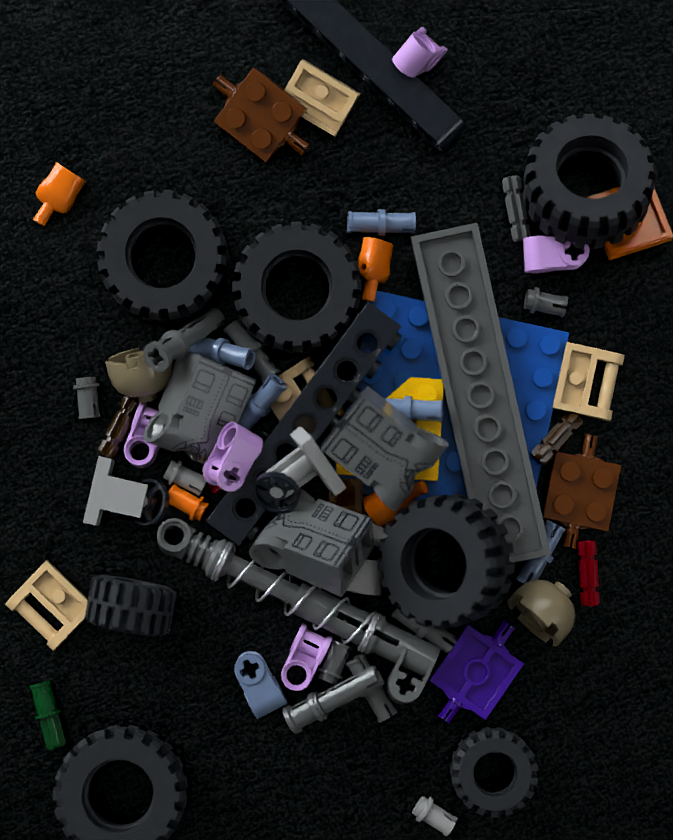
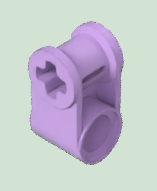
M424 27L413 32L392 58L395 66L405 75L412 78L431 70L447 52L444 46L439 47L426 34L427 30Z
M553 236L523 238L525 273H546L557 270L577 269L587 260L590 251L589 245L585 244L584 249L574 247L575 243L566 241L565 244L555 241ZM570 245L573 246L574 251H580L575 261L572 260L571 255H565Z
M140 402L124 446L125 457L133 466L138 468H145L153 464L160 448L147 443L143 437L145 428L150 421L146 418L152 419L159 411L147 406V402ZM145 443L149 446L147 458L140 461L133 459L131 454L133 447L136 444Z
M236 422L228 423L221 430L210 456L204 463V479L209 484L219 486L225 491L231 492L239 489L262 450V438ZM212 467H218V470L216 471ZM230 476L236 477V479L232 480Z
M302 623L282 669L281 677L286 687L298 691L309 685L333 637L328 635L325 638L308 630L307 625ZM304 640L318 645L319 648L317 649L304 643ZM293 665L302 666L306 670V679L301 684H292L287 679V671Z

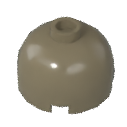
M139 348L118 353L108 358L109 362L106 361L108 375L114 388L127 397H138L141 403L159 398L158 392L165 390L174 366L173 360L166 370L161 372L153 370L146 363L143 351H139Z
M531 580L518 588L507 600L511 611L516 606L521 612L518 620L529 631L544 642H547L550 638L553 639V646L555 647L569 634L576 618L574 605L569 599L572 594L558 581L552 584L547 580Z

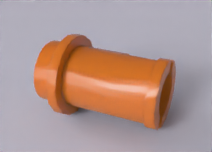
M173 484L168 492L170 505L190 516L189 519L192 521L194 519L198 521L203 519L210 505L205 501V497L201 496L198 498L176 484Z

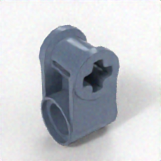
M256 651L243 652L236 661L234 671L252 712L259 719L288 704L261 654ZM245 660H249L251 664L256 662L259 664L256 667V675L252 676L249 671L243 673L242 669L245 666Z

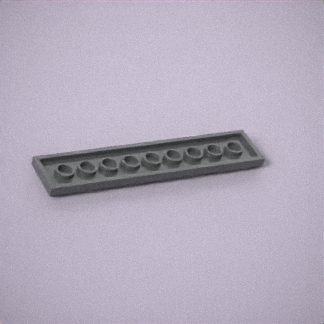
M478 223L412 236L413 252L467 498H475L483 502L482 510L491 508L498 515V518L495 520L498 525H505L509 532L504 535L507 544L512 543L514 553L509 554L511 562L551 555Z

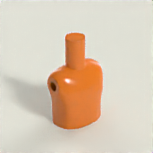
M56 163L50 174L36 190V196L43 204L33 220L45 226L54 211L62 214L68 213L86 181Z
M363 238L358 258L360 275L365 279L361 300L374 302L378 283H384L389 278L393 244L377 238Z
M422 480L415 483L412 493L395 512L390 510L375 492L364 497V508L377 525L383 526L390 521H394L395 514L401 508L409 507V504L414 502L413 499L426 494L428 488Z

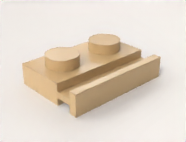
M305 60L300 61L285 88L287 93L308 108L302 117L333 136H337L339 129L360 96V93Z

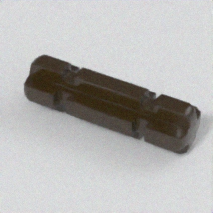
M124 396L120 404L122 408L116 412L105 434L107 438L102 440L98 448L100 454L111 459L115 458L120 448L118 444L123 442L133 422L132 416L136 413L140 404L137 398Z
M567 412L561 418L560 423H557L541 440L542 445L537 444L531 451V457L535 463L546 465L554 457L553 452L557 454L573 436L572 431L576 433L583 425V420L578 413Z

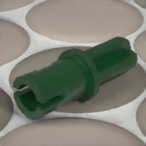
M49 680L29 687L32 691L37 716H34L35 720L39 719L46 748L53 750L66 745V739L58 714L62 711L61 709L57 710Z

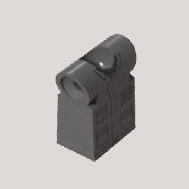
M188 352L184 358L175 361L158 405L159 411L152 417L145 428L144 440L167 451L184 450L193 461L204 465L218 440L221 430L230 422L238 424L256 379L203 356ZM213 466L212 469L218 470V467Z
M367 386L319 449L366 485L373 487L380 500L390 510L395 512L412 493L415 475L431 468L449 444L440 436L418 428L413 421Z
M300 488L301 496L298 505L289 512L278 513L262 530L249 550L250 557L263 567L278 570L284 568L288 574L342 597L374 549L372 518L321 499L315 501L310 494ZM295 492L284 499L280 506L293 503L296 499Z

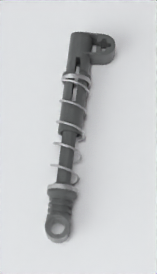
M167 519L158 527V546L166 555L175 556L181 560L186 557V562L190 563L193 560V566L195 567L201 564V569L205 571L206 577L211 578V580L214 579V581H217L219 577L228 575V588L241 581L256 589L255 599L257 602L270 595L285 603L284 614L286 616L291 614L299 616L313 623L314 630L323 628L340 636L343 644L352 642L358 645V651L361 650V653H375L395 663L386 682V694L394 703L400 705L409 704L421 694L441 650L440 647L388 623L386 617L380 613L378 614L377 611L370 614L351 605L348 597L341 600L322 591L320 587L316 588L317 586H312L304 581L300 587L292 583L293 575H289V581L283 579L287 574L286 571L277 576L265 570L263 566L258 567L254 565V560L248 562L235 555L236 547L234 542L232 543L227 539L220 541L215 539L214 542H211V536L208 535L205 539L203 538V532H199L198 535L195 534L196 529L188 526L181 519ZM170 530H179L184 536L183 541L178 545H169L164 539L165 534ZM231 577L235 578L236 580L230 585ZM259 591L265 593L260 599H258ZM288 605L291 606V608H290V610H289V613H287V606H288ZM337 616L344 618V621L337 618ZM347 620L359 625V628L347 623ZM373 633L396 643V646L378 638ZM399 666L422 676L421 681L414 677L410 679L408 687L412 689V692L407 691L403 695L399 693L400 687L396 685V681L401 682L406 678L407 674L399 671Z

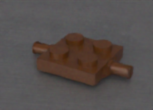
M253 67L244 81L237 86H234L222 75L217 77L216 80L218 81H214L212 86L228 98L224 108L214 120L215 123L265 162H269L275 152L286 143L300 155L305 153L306 150L304 149H308L310 144L294 132L296 131L298 121L308 108L257 68Z
M584 434L583 447L580 454L571 455L561 452L555 454L553 452L554 457L551 462L541 513L543 518L555 520L567 526L562 545L564 547L577 549L580 529L609 530L621 465L604 462L594 456L598 436Z

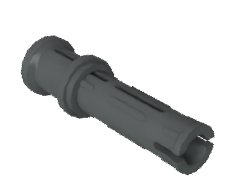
M211 308L180 330H169L164 333L160 341L148 343L143 351L146 363L153 370L161 372L166 370L173 360L184 358L191 346L224 325V322H221L225 320L222 312L216 308Z
M373 665L321 693L311 692L307 695V699L293 706L288 704L283 707L282 711L285 721L291 731L298 734L302 732V727L316 720L324 721L329 716V712L384 685L383 678L379 670Z

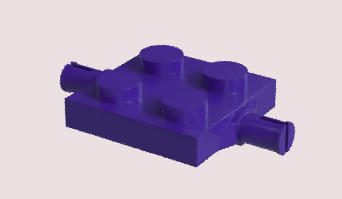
M502 621L498 630L491 637L479 633L468 624L466 625L456 644H453L452 650L444 657L429 681L441 688L449 698V701L440 714H438L440 718L450 724L457 711L462 707L472 710L486 720L524 665V663L512 656L504 646L506 640L515 630L514 627Z

